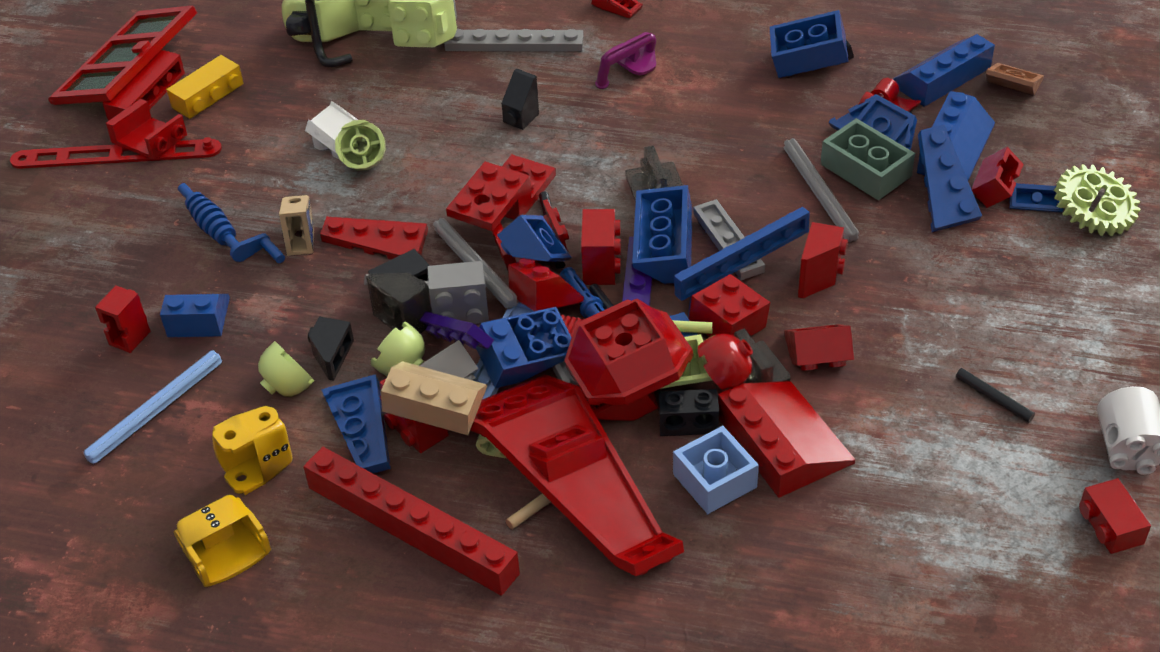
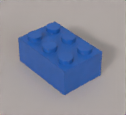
M839 10L770 26L771 55L778 78L849 62L845 29Z

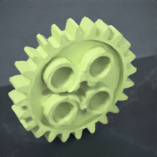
M1084 164L1079 169L1073 166L1071 170L1067 169L1061 175L1054 189L1056 192L1054 199L1059 200L1057 207L1065 208L1062 214L1065 216L1071 215L1070 222L1078 221L1080 229L1085 226L1089 227L1091 234L1094 230H1098L1100 236H1103L1105 231L1110 236H1113L1115 232L1121 235L1124 230L1128 231L1135 223L1141 210L1137 207L1140 201L1134 199L1137 193L1129 192L1131 185H1123L1122 181L1124 178H1114L1115 172L1112 171L1110 174H1107L1104 167L1097 171L1094 165H1091L1089 169ZM1101 188H1105V192L1093 212H1090L1089 208Z

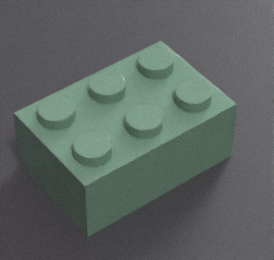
M856 118L822 142L820 164L879 201L912 177L915 153Z

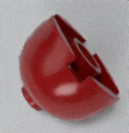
M721 333L707 338L697 346L699 358L704 355L708 362L703 367L710 378L722 390L726 388L731 389L746 382L752 372V359L750 355L753 354V351L744 339L740 341L734 335Z

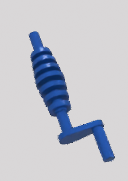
M185 183L178 186V191L186 198L185 206L199 228L220 245H228L231 248L230 256L234 261H244L262 248L277 263H282L285 260V255L265 233L238 242L235 238V229L219 206L202 193L193 192Z

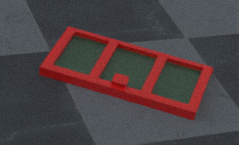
M191 5L138 11L48 98L49 102L53 105L111 101L197 14L196 9Z

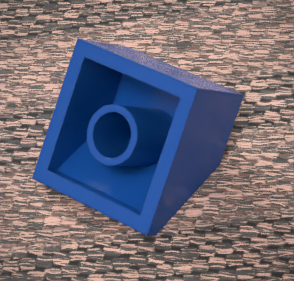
M520 215L497 234L502 241L501 247L512 257L547 262L569 261L572 258L542 215Z
M229 294L165 295L160 317L167 337L221 336L230 299Z

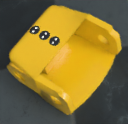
M262 406L235 415L213 427L212 440L216 458L226 472L224 475L226 482L238 494L244 493V495H247L263 486L292 462L293 457L286 427L280 420L277 411L272 407ZM241 475L247 476L244 481L236 480Z
M226 495L178 521L177 529L174 531L180 547L191 562L196 575L204 587L212 586L237 576L258 563L271 551L268 537L262 525L241 499L233 495Z

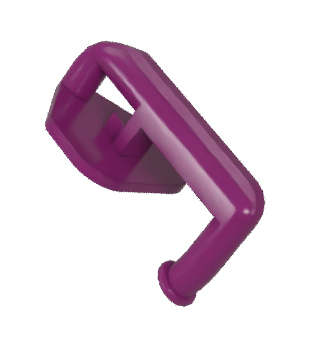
M644 32L608 50L601 57L595 82L596 87L605 89L609 86L608 74L610 66L615 63L636 75H645L655 70V35Z

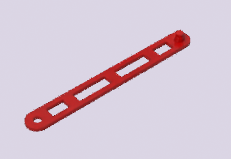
M210 137L199 140H182L154 160L143 155L122 156L123 151H128V149L118 145L32 149L14 153L10 158V163L14 168L24 169L207 158L219 154L222 146L218 140L211 139ZM195 146L194 152L175 153L178 147ZM110 152L109 157L69 159L70 154ZM57 155L56 160L37 161L38 156Z

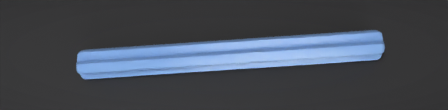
M214 350L209 351L86 448L83 452L85 458L92 464L100 461L219 366L222 362L220 355Z

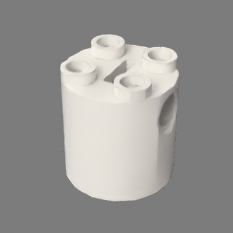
M1134 386L1120 388L1108 393L1097 405V414L1111 467L1122 470H1137L1141 475L1153 473L1156 470V466L1160 464V404L1158 397L1149 389Z

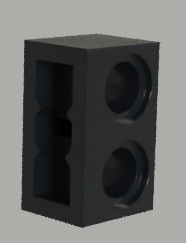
M717 389L658 391L660 437L706 435L719 428Z

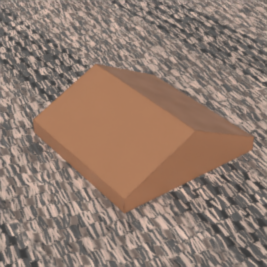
M996 63L986 71L989 83L1035 95L1044 78V75L1001 63Z

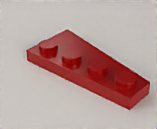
M326 216L320 236L322 242L348 249L358 247L363 249L364 253L374 255L376 252L387 255V259L392 260L412 249H415L421 255L428 227L427 223Z

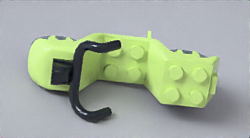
M283 0L282 18L288 35L300 42H312L318 61L325 67H337L352 63L353 60L351 54L328 58L324 52L322 42H329L358 30L392 31L394 44L401 47H436L453 39L457 31L455 0Z

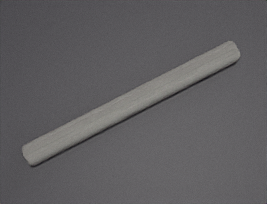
M795 139L786 140L784 142V150L834 224L844 227V239H848V242L856 241L859 238L858 229Z
M440 218L438 221H434V230L463 262L483 261L485 286L507 309L517 306L518 300L515 293L446 219Z

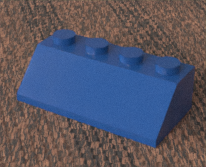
M978 34L952 44L894 77L893 80L898 84L899 91L913 100H921L920 105L925 107L990 68L995 45Z
M950 91L932 127L945 125L966 178L969 181L994 128L995 122L975 97L961 92ZM919 154L917 173L925 175L921 154Z
M688 185L636 191L633 268L664 284L674 283V275L691 267L692 204Z

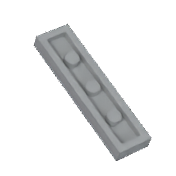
M717 199L693 207V215L719 251L744 238V235ZM760 258L735 273L740 280H744L764 273L765 264Z

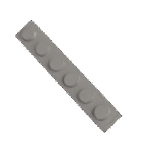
M457 29L454 38L444 44L445 51H582L584 34L583 30Z

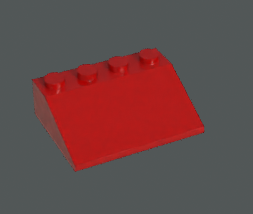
M791 381L742 383L718 394L720 422L758 463V472L778 498L855 464L854 457Z

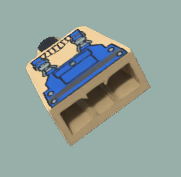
M302 195L282 198L279 216L287 256L312 254L314 249V222L309 196ZM302 230V237L295 236V233Z

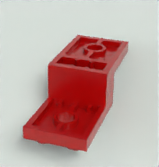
M513 154L502 166L485 161L447 206V216L493 232L504 217L515 220L520 215L527 214L539 198V194L548 187L556 176V168Z

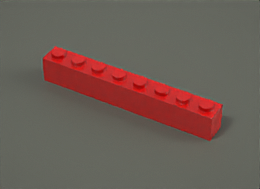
M322 447L303 466L309 489L500 596L506 592L520 575L517 551L331 450Z

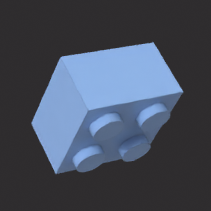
M724 426L673 451V475L707 514L757 488L758 463Z

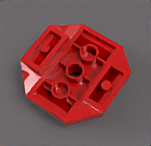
M627 299L576 323L564 361L566 368L577 386L580 387L589 405H600L601 403L627 405L679 380L694 354L692 347L667 312L652 308L639 299L632 301Z

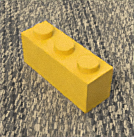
M220 55L166 90L171 108L191 119L244 83L240 66Z

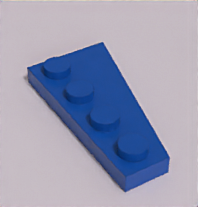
M945 125L921 130L918 134L921 161L925 169L924 182L925 188L928 190V210L931 212L932 217L931 231L936 232L979 220L982 217V213Z
M376 374L321 389L356 465L371 473L391 469L382 402L380 400V385Z

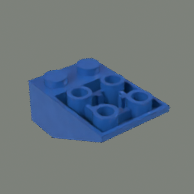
M552 307L481 323L479 328L492 337L494 341L488 349L477 346L476 350L494 388L520 383L563 362L572 337L557 308Z

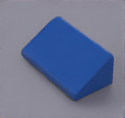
M1016 183L1013 194L1009 197V209L1063 213V208L1057 207L1059 200L1054 199L1056 195L1054 189L1056 186Z

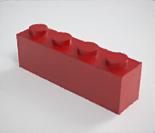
M160 50L111 101L103 102L108 121L139 99L147 101L150 110L167 92L166 89L174 85L185 74L180 54Z

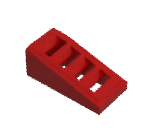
M592 0L591 2L595 7L629 19L643 6V4L636 0Z

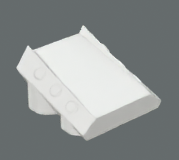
M331 101L330 105L312 120L308 119L305 131L312 136L314 148L318 150L329 148L332 156L339 159L335 151V139L345 124L358 119Z

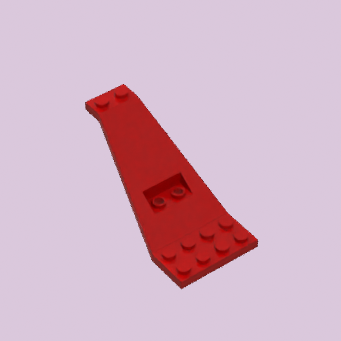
M543 375L482 399L470 430L486 437L616 567L631 575L639 576L646 574L649 569L659 564L670 562L673 557L684 552L682 540L662 532L579 386Z

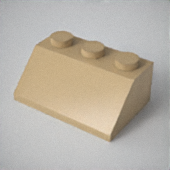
M402 361L391 367L382 387V412L468 435L486 391L487 384Z

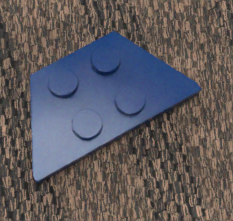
M875 94L866 99L864 103L848 109L850 113L837 120L834 117L828 122L832 128L838 131L857 118L911 150L917 119L912 113Z

